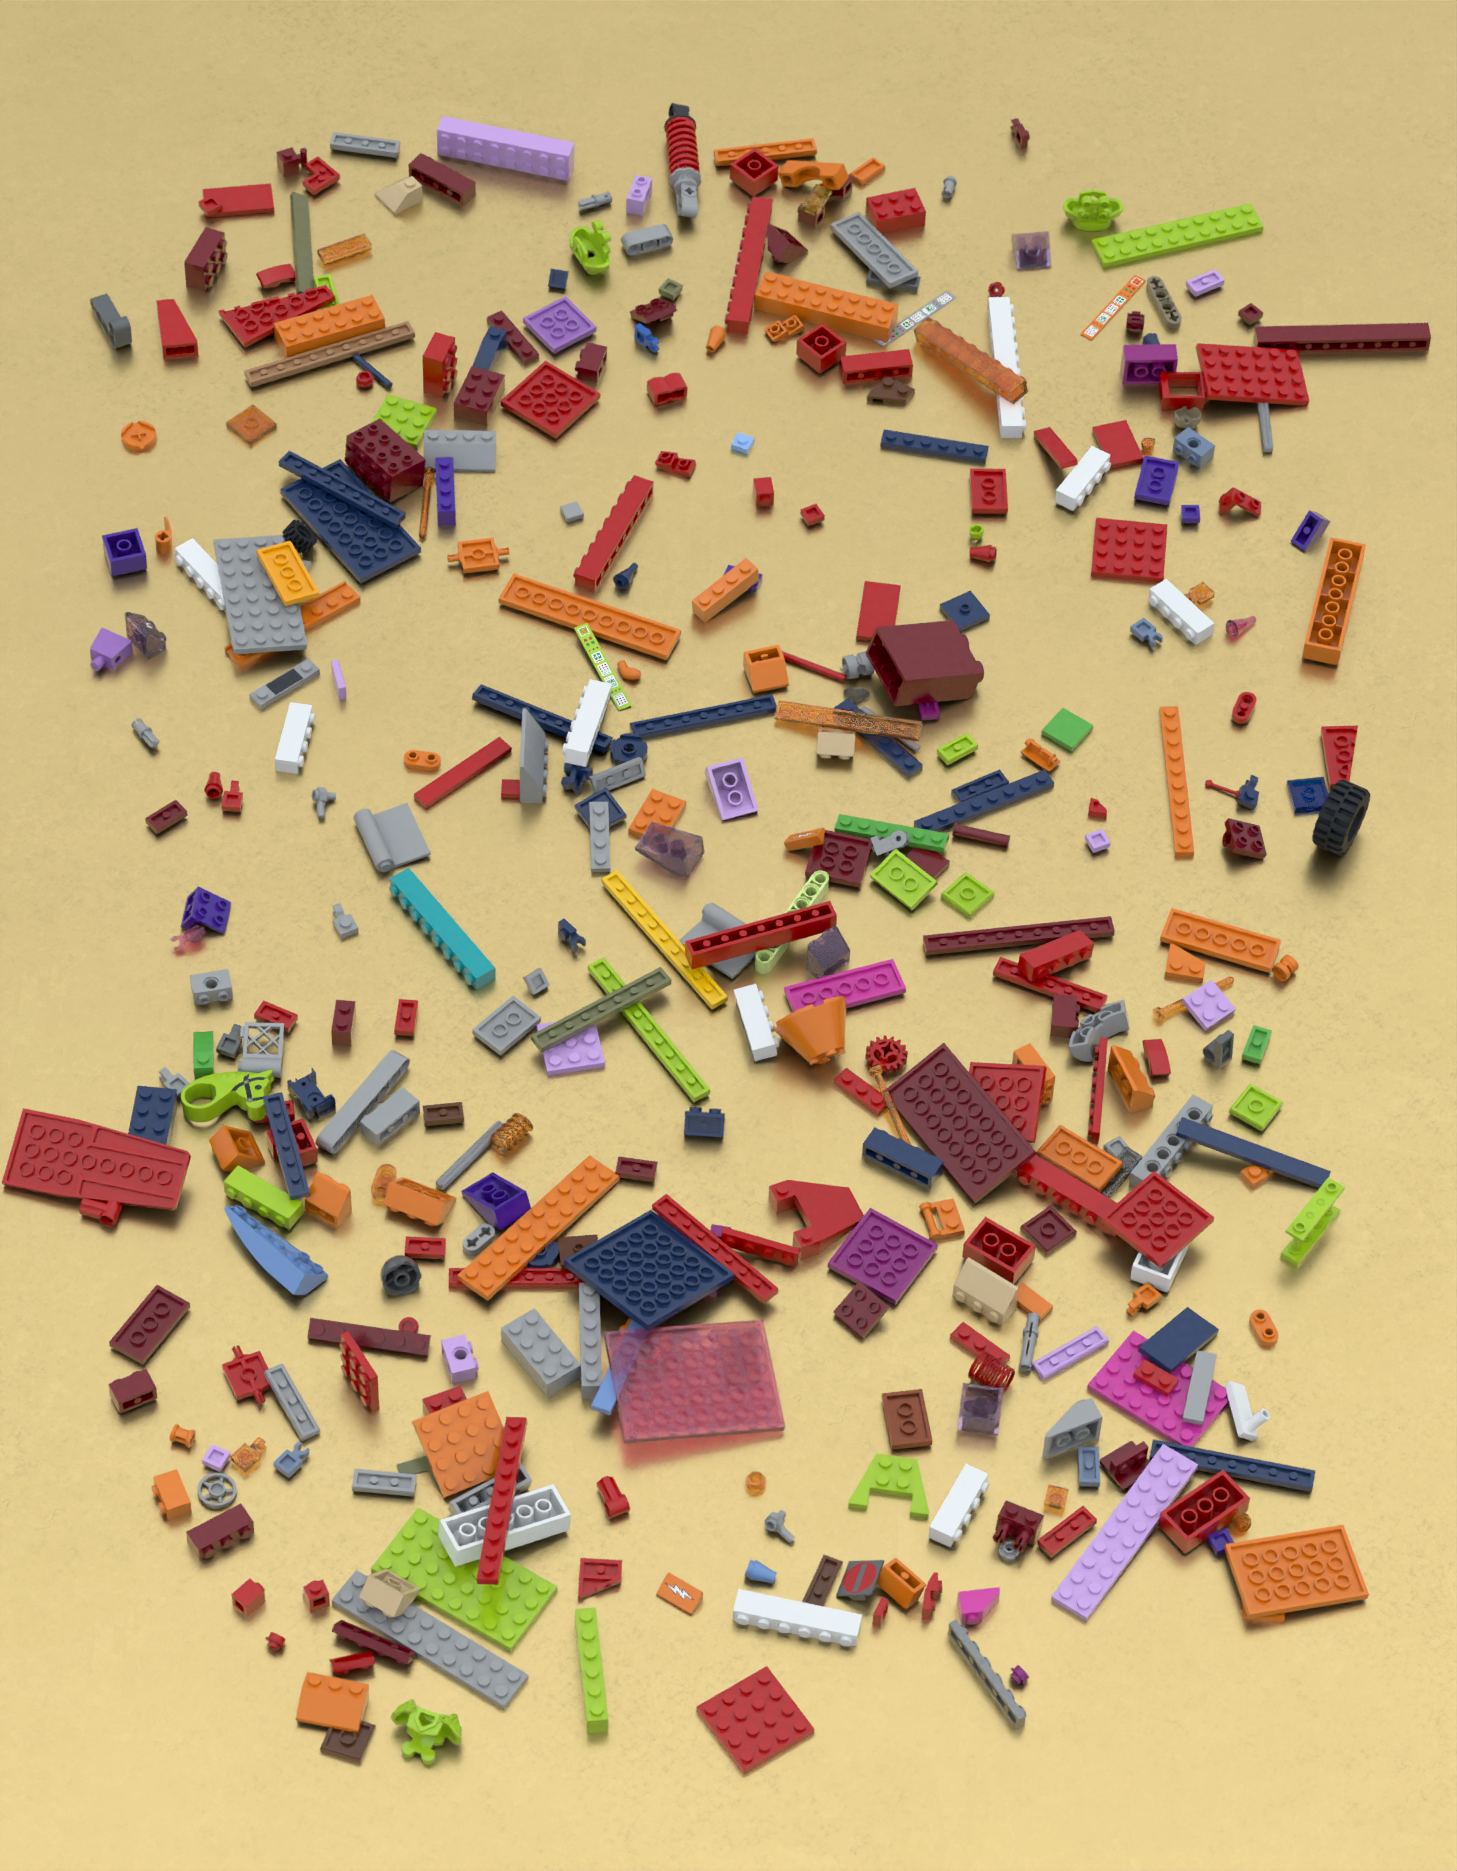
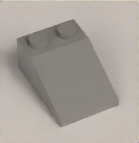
M1092 1398L1079 1400L1073 1404L1045 1434L1043 1459L1099 1439L1103 1417Z

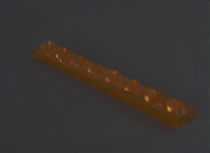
M781 700L778 701L774 715L775 720L918 742L923 723L920 721Z

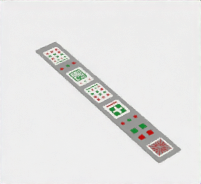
M948 290L896 324L888 343L879 340L875 341L882 347H885L956 299V297Z

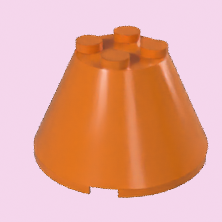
M837 996L823 1000V1004L816 1007L810 1004L777 1021V1027L773 1026V1029L810 1065L817 1063L820 1065L830 1061L829 1057L834 1055L837 1057L846 1053L847 1001L844 996Z

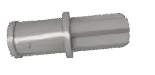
M610 192L599 195L593 194L589 198L579 200L578 207L581 210L592 207L598 208L599 205L611 203L612 196H608Z
M140 718L136 719L139 724L134 720L131 726L137 731L139 738L144 740L150 748L158 747L159 740L152 733V729L147 727Z

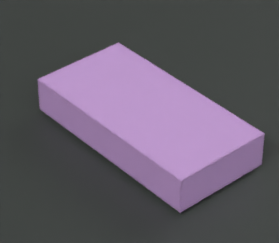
M332 660V675L339 700L346 699V686L338 660Z

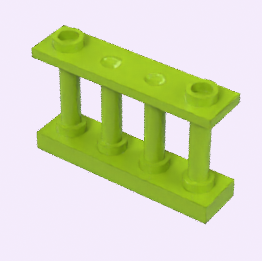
M1329 1177L1286 1229L1285 1233L1293 1238L1281 1252V1258L1298 1267L1340 1214V1209L1333 1206V1203L1345 1190L1344 1186Z

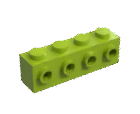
M237 1166L224 1181V1191L229 1198H235L245 1207L254 1209L262 1217H268L280 1227L290 1230L303 1215V1202L298 1199L290 1201L289 1194L240 1166Z

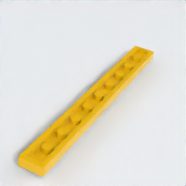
M618 870L602 878L601 883L711 1009L728 1001V996L703 967L691 970L685 956V947Z

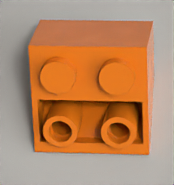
M780 645L744 652L743 667L753 693L789 686L785 659Z
M317 1172L309 1188L310 1196L305 1197V1210L339 1228L352 1212L351 1189L343 1183L336 1182L329 1175Z

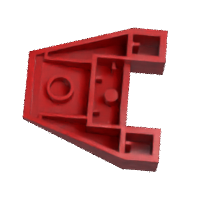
M785 1180L769 1186L768 1200L776 1215L797 1208L807 1226L804 1229L793 1232V1247L801 1249L799 1254L800 1261L822 1253L853 1230L864 1216L849 1187Z

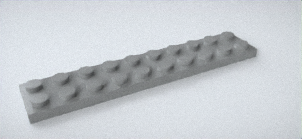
M358 1570L352 1574L332 1599V1604L389 1640L415 1651L417 1657L503 1710L529 1679V1675L412 1603L402 1615L393 1618L385 1616L382 1610L376 1607L366 1605L365 1601L359 1598L368 1576Z

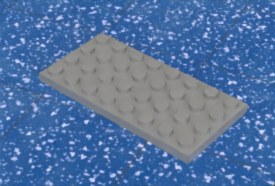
M283 535L214 540V550L233 654L307 649L300 604L284 606L256 555L258 549L286 542V538Z

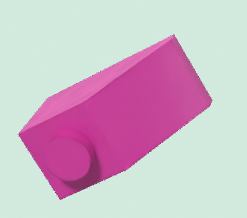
M1000 1587L958 1592L957 1606L961 1624L973 1625L982 1622L998 1603Z

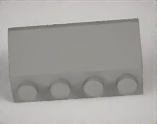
M424 430L425 471H435V458L453 457L454 471L495 472L496 431Z

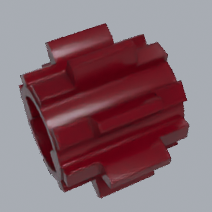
M1140 311L1128 313L1126 329H1130L1131 332L1143 330L1145 314H1141Z

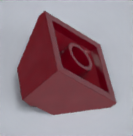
M768 224V251L778 263L782 261L788 264L809 251L787 230Z

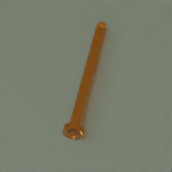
M429 466L425 467L424 471L425 480L419 536L422 539L426 537L432 477L435 476V469Z
M1229 976L1215 984L1219 989H1222L1232 984L1234 978ZM1182 999L1163 1008H1154L1153 1014L1155 1018L1161 1021L1165 1018V1015L1184 1007V1004L1181 1002Z
M881 1065L873 1066L869 1069V1074L872 1077L874 1076L898 1135L900 1139L911 1145L882 1077L883 1069Z

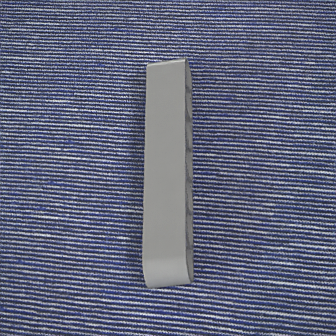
M391 1050L317 1136L315 1144L327 1152L335 1154L357 1129L362 1118L375 1108L407 1070L410 1059Z

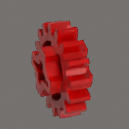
M884 1035L882 1040L876 1037V1042L870 1041V1046L866 1047L865 1059L868 1066L872 1065L873 1071L879 1070V1074L883 1071H886L887 1075H889L890 1071L896 1074L897 1068L902 1070L903 1064L907 1063L908 1051H906V1045H901L900 1039L894 1041V1036L887 1039V1036Z

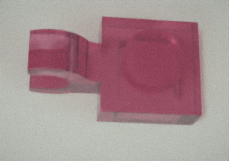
M197 925L182 932L179 936H173L170 940L172 942L179 940V946L174 949L181 951L184 949L187 941L191 943L197 942L202 939L201 936L205 935L206 932L204 927Z

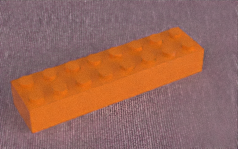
M765 271L755 294L754 310L786 318L796 314L802 322L818 326L823 323L830 329L888 343L898 319L899 304Z
M1330 537L1302 658L1338 665L1366 544Z

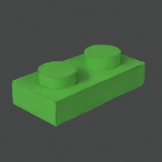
M1253 1025L1241 1059L1260 1064L1272 1030Z

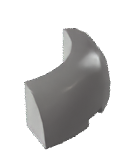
M1121 1000L1101 1007L1100 1012L1094 1015L1089 1014L1080 1022V1027L1077 1031H1073L1069 1042V1049L1075 1058L1085 1062L1093 1061L1095 1044L1099 1045L1100 1037L1109 1038L1119 1032L1130 1030L1125 1001Z

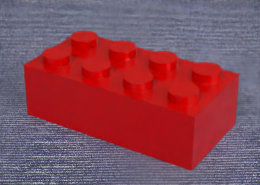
M1222 1470L1161 1511L1158 1526L1186 1554L1205 1541L1207 1535L1221 1530L1247 1512L1250 1497Z

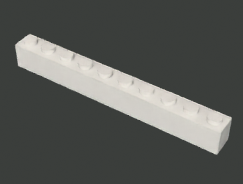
M988 297L987 311L1001 438H1022L1023 431H1026V420L1022 418L1025 416V409L1021 407V404H1023V394H1020L1022 382L1018 381L1020 378V368H1017L1019 366V355L1015 354L1018 351L1017 342H1014L1016 340V329H1013L1015 327V317H1011L1013 315V304H1010L1009 297Z

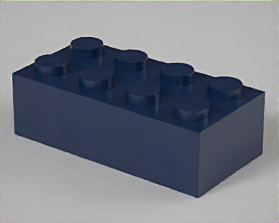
M137 1086L128 1134L170 1146L178 1106L177 1089Z

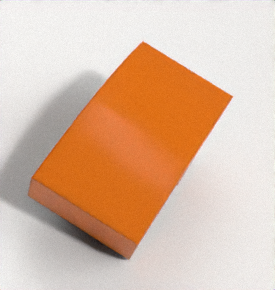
M794 314L782 323L777 320L764 330L773 342H778L805 330V327L796 314Z

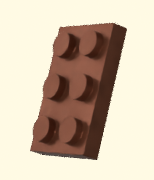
M916 1389L882 1393V1403L891 1449L932 1445L933 1440L923 1390Z

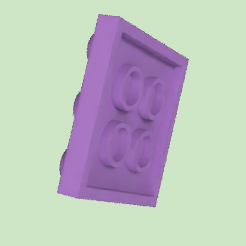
M566 296L523 318V323L553 354L596 332V326Z

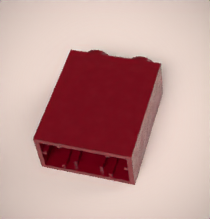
M954 620L876 627L866 650V655L894 706L971 699L978 683L982 682L984 678L982 663L975 660L969 649L967 636L960 633Z

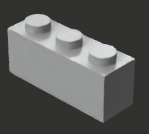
M402 1087L399 1091L392 1093L390 1098L384 1103H380L373 1112L362 1118L360 1121L361 1133L376 1146L380 1145L420 1112L419 1100Z

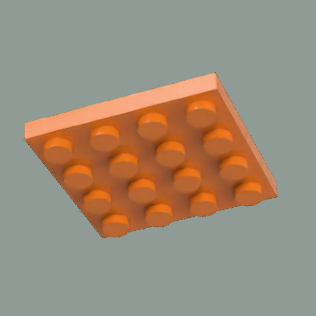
M489 1391L412 1421L443 1498L495 1478L504 1427Z

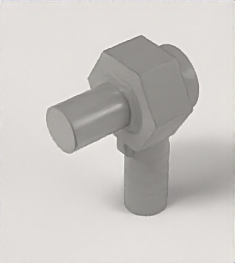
M318 787L312 791V800L317 804L318 818H325V802L336 799V793L327 792L325 787Z
M780 1510L778 1513H770L764 1520L765 1527L769 1531L778 1532L785 1540L791 1543L795 1536L785 1529L783 1525L786 1513L783 1510Z

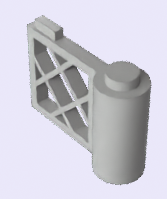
M245 1022V1026H241L240 1038H244L242 1061H238V1071L261 1073L273 1070L271 1076L281 1078L284 1023ZM249 1028L258 1029L261 1033L253 1038L249 1034ZM271 1029H280L279 1035L274 1039L268 1034ZM263 1036L270 1041L264 1047L257 1042ZM253 1044L260 1049L255 1054H247V1049ZM274 1045L278 1048V1054H269L266 1050Z

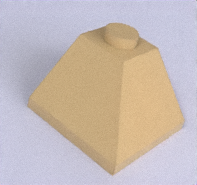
M413 176L402 178L375 192V196L396 215L423 201L422 185Z

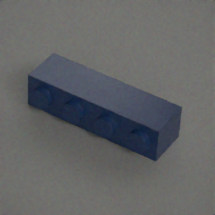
M874 1127L863 1143V1156L930 1189L942 1174L944 1161L940 1160L939 1157L930 1155L921 1148L914 1147L903 1139L896 1138L884 1130Z

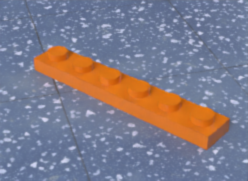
M814 138L715 149L713 153L716 166L730 165L754 148L770 160L817 155V148Z

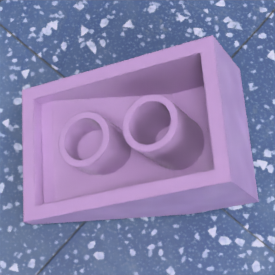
M743 757L706 767L704 771L722 821L759 811Z

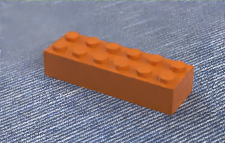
M369 295L274 323V337L284 357L288 358L385 328V317L373 295Z

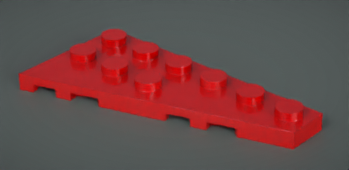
M327 285L307 289L304 293L296 295L290 293L288 297H273L252 302L250 306L242 308L236 306L233 310L225 311L223 309L218 312L219 316L246 348L273 334L274 323L314 312L334 302L336 299Z

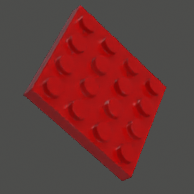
M544 361L501 400V406L556 439L600 399V393L549 362Z
M1096 518L1091 576L1156 583L1162 582L1164 580L1168 524Z
M970 1062L969 1073L1026 1141L1028 1143H1035L1047 1068L1038 1065Z
M1155 1171L1101 1217V1223L1160 1269L1214 1222V1216Z
M767 1666L696 1706L697 1713L743 1775L815 1732L814 1727Z

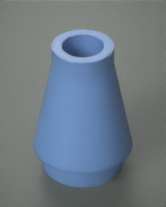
M750 1560L745 1572V1576L749 1577L750 1580L773 1584L777 1572L757 1560Z

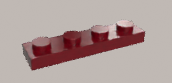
M502 310L487 317V323L490 326L507 331V346L524 365L539 359L537 350Z
M344 1620L338 1621L333 1626L332 1632L338 1634L339 1638L355 1641L362 1648L369 1647L375 1650L378 1655L390 1656L397 1663L408 1664L415 1659V1651Z

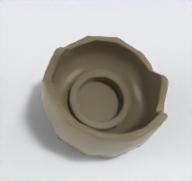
M1186 406L1174 412L1173 418L1178 427L1184 430L1189 427L1193 430L1200 423L1202 413L1196 407L1187 410Z

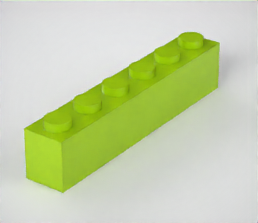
M596 1607L575 1609V1630L587 1734L608 1732V1711Z

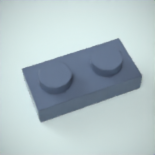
M1078 1447L1079 1486L1100 1487L1099 1447Z

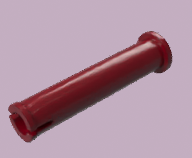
M955 822L952 834L953 837L957 835L1008 847L1010 835L959 825L957 822Z

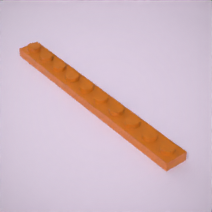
M1160 706L1159 714L1175 857H1194L1178 706Z

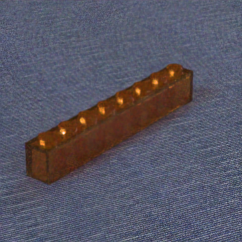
M927 317L914 328L917 342L1014 405L1028 393L1027 381L1023 376H1018L1012 369L1006 368L998 360L992 359L986 352L977 349L974 344H969L963 337L954 334L951 329H946L937 320L934 321Z

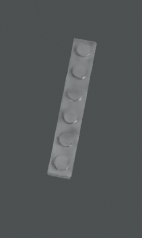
M957 1620L950 1622L948 1635L1015 1728L1018 1730L1024 1727L1026 1718L1024 1708L1021 1705L1018 1706L1015 1702L1013 1693L1005 1688L1000 1675L992 1670L989 1660L982 1656L977 1643L971 1641L966 1628L960 1625Z

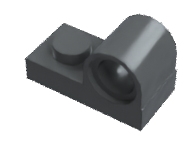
M1227 1030L1203 1048L1205 1058L1218 1069L1232 1059L1234 1033Z

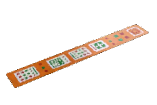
M1134 275L1082 331L1081 335L1093 340L1146 280Z

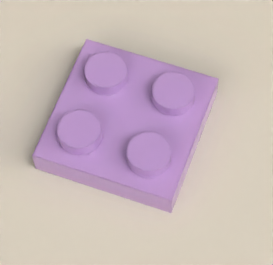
M1210 980L1184 997L1181 1001L1205 1031L1236 1010L1213 980Z

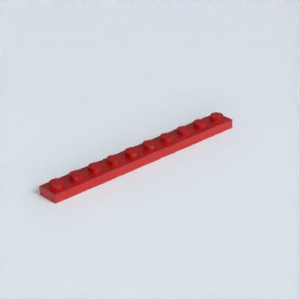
M506 1417L477 1573V1584H499L527 1429V1417Z

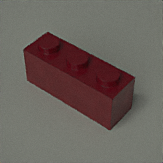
M240 1503L187 1531V1543L199 1561L204 1558L212 1557L223 1548H229L235 1542L251 1536L254 1533V1522Z

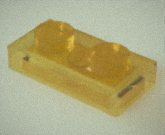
M816 184L802 204L801 211L817 216L831 196L832 189Z

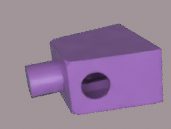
M102 627L90 647L91 667L96 671H99L103 666L111 670L115 669L133 653L132 641Z

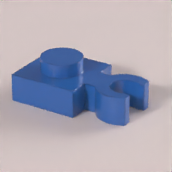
M640 323L634 326L635 340L645 348L649 347L654 353L660 349L657 346L660 341L652 337L651 331L648 328H645Z

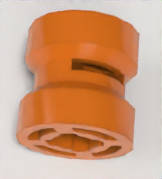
M1285 955L1280 960V963H1276L1272 967V973L1280 981H1286L1291 973L1298 970L1299 965L1292 956Z

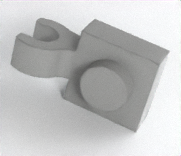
M340 903L333 905V915L336 918L333 920V925L340 938L342 939L357 933L358 926L352 915H345Z
M166 1067L159 1071L161 1074L159 1079L164 1083V1088L177 1089V1097L179 1099L182 1090L190 1083L179 1073L172 1075Z

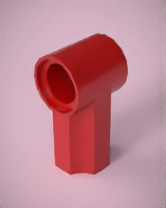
M83 1198L79 1212L82 1215L99 1219L104 1225L114 1226L123 1207L114 1200L104 1202Z
M609 1476L602 1477L597 1482V1488L604 1500L605 1510L609 1518L629 1512L630 1505L625 1494H621L614 1478Z

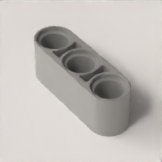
M665 224L628 232L621 237V243L628 255H637L671 245L674 240Z

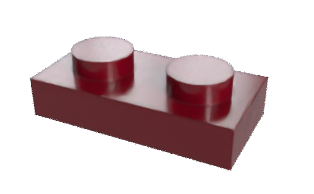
M174 800L146 817L145 820L146 824L156 834H159L188 815L187 810L177 800Z
M618 1156L615 1174H618L620 1178L655 1182L658 1162Z

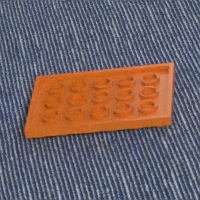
M1344 1525L1225 1544L1224 1550L1248 1619L1368 1599L1369 1593Z

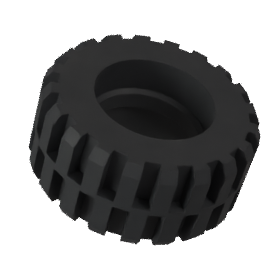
M1347 780L1336 782L1316 820L1312 835L1313 843L1334 854H1345L1353 843L1365 818L1370 802L1369 791Z

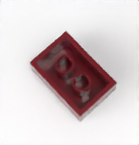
M207 227L204 228L184 261L186 287L206 292L207 288L212 285L215 275L219 274L221 265L226 262L228 253H226L227 241L225 240V232Z
M471 366L453 403L454 418L488 426L505 390V375Z

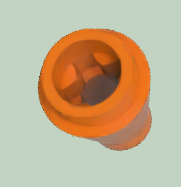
M716 325L710 329L706 345L708 351L715 352L717 347L726 338V330L723 327Z

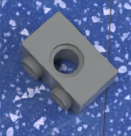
M228 969L190 975L195 1005L233 999Z

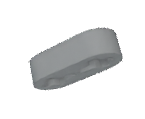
M482 1224L463 1240V1252L468 1256L479 1254L494 1241V1227L490 1224Z

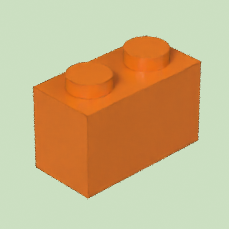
M177 1469L153 1477L154 1485L151 1486L155 1498H159L158 1506L160 1512L166 1515L168 1521L192 1513L190 1499Z
M896 1557L883 1566L876 1583L905 1609L919 1600L927 1585Z

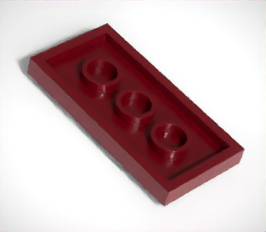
M156 1285L109 1341L110 1347L143 1365L189 1310L190 1303Z

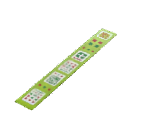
M588 623L575 627L574 629L602 681L612 684L610 696L617 709L622 710L631 706V702Z

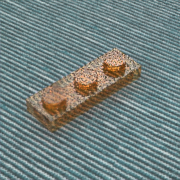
M365 233L320 248L317 250V254L323 264L328 265L371 250L372 244Z

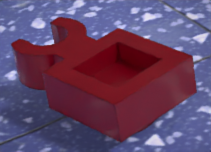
M1018 118L1012 119L1013 126H1010V128L1015 133L1018 145L1021 149L1027 148L1028 140L1030 139L1028 130H1025Z

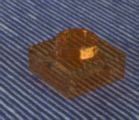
M1048 1485L1044 1506L1064 1510L1069 1489Z

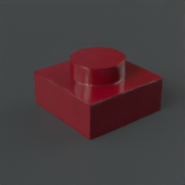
M1250 303L1239 310L1238 316L1251 325L1263 317V312Z

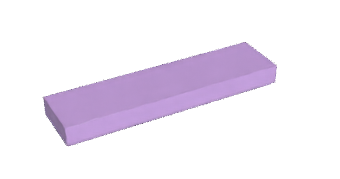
M1096 1326L1032 1363V1368L1045 1381L1108 1345L1109 1339Z

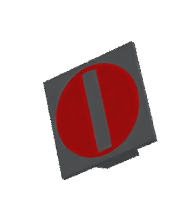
M849 1561L836 1596H848L854 1601L866 1600V1596H872L885 1561Z

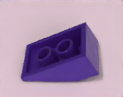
M493 1172L461 1191L462 1195L483 1218L499 1230L508 1227L509 1224L520 1219L531 1209L525 1190Z

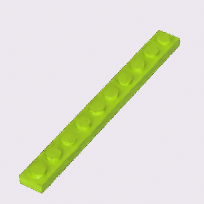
M604 957L588 965V971L607 995L626 985ZM640 1001L621 1011L693 1102L710 1094V1088Z

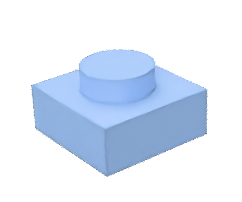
M738 432L731 443V449L748 454L754 444V437Z

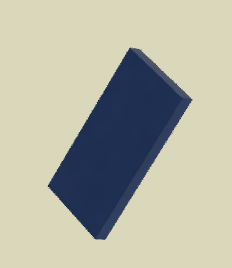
M1187 1307L1139 1346L1138 1352L1171 1374L1196 1353L1197 1350L1218 1334L1219 1329Z

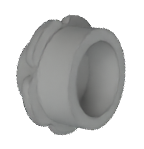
M1005 1541L1004 1544L1000 1545L999 1554L1006 1561L1014 1560L1019 1554V1548L1016 1551L1012 1547L1013 1541Z

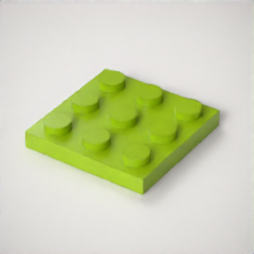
M387 394L372 422L378 419L383 420L411 447L417 450L424 438V430H428L437 414V408Z

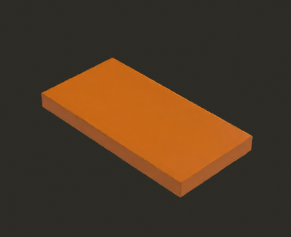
M1059 1125L1036 1151L1037 1156L1098 1192H1101L1123 1167L1122 1161L1062 1125Z

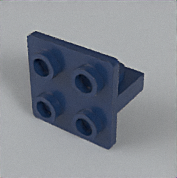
M689 1107V1111H685L684 1135L723 1137L725 1113H721V1109L710 1108L709 1112H702V1108Z

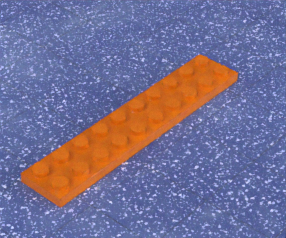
M514 573L499 597V604L573 629L588 623L596 637L664 660L668 659L681 636L680 629Z
M589 1155L457 1275V1280L488 1301L527 1266L528 1262L536 1257V1254H540L545 1246L547 1247L610 1190L619 1181L620 1176Z

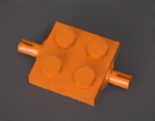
M492 537L458 542V554L447 555L448 563L459 561L462 565L463 574L499 569V556L510 555L509 547L498 549Z

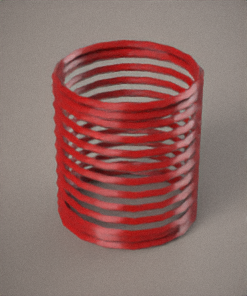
M983 1351L977 1356L968 1372V1378L985 1387V1389H988V1391H991L996 1396L1002 1395L1007 1390L1015 1375V1369L1010 1368V1366L987 1351ZM982 1362V1364H981L980 1367L978 1368L977 1372L975 1373L977 1367H978L979 1364Z

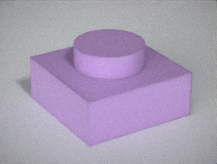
M1103 829L1085 835V841L1093 853L1110 847L1111 842Z
M212 1444L203 1457L202 1464L221 1472L231 1457L230 1452Z

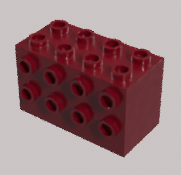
M378 419L346 436V464L389 502L423 486L426 459L383 420Z

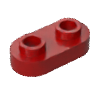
M1243 692L1238 696L1232 710V719L1236 723L1244 724L1250 720L1257 701L1253 693Z

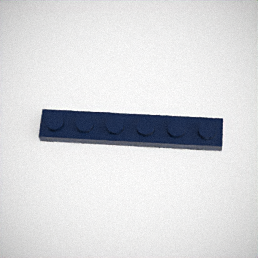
M885 429L883 430L880 447L985 464L989 446Z
M849 699L834 707V713L908 779L922 770V763Z
M280 1092L263 1096V1103L290 1201L309 1197V1187L283 1094Z

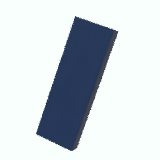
M999 769L952 789L951 794L958 803L1007 785L1009 781Z

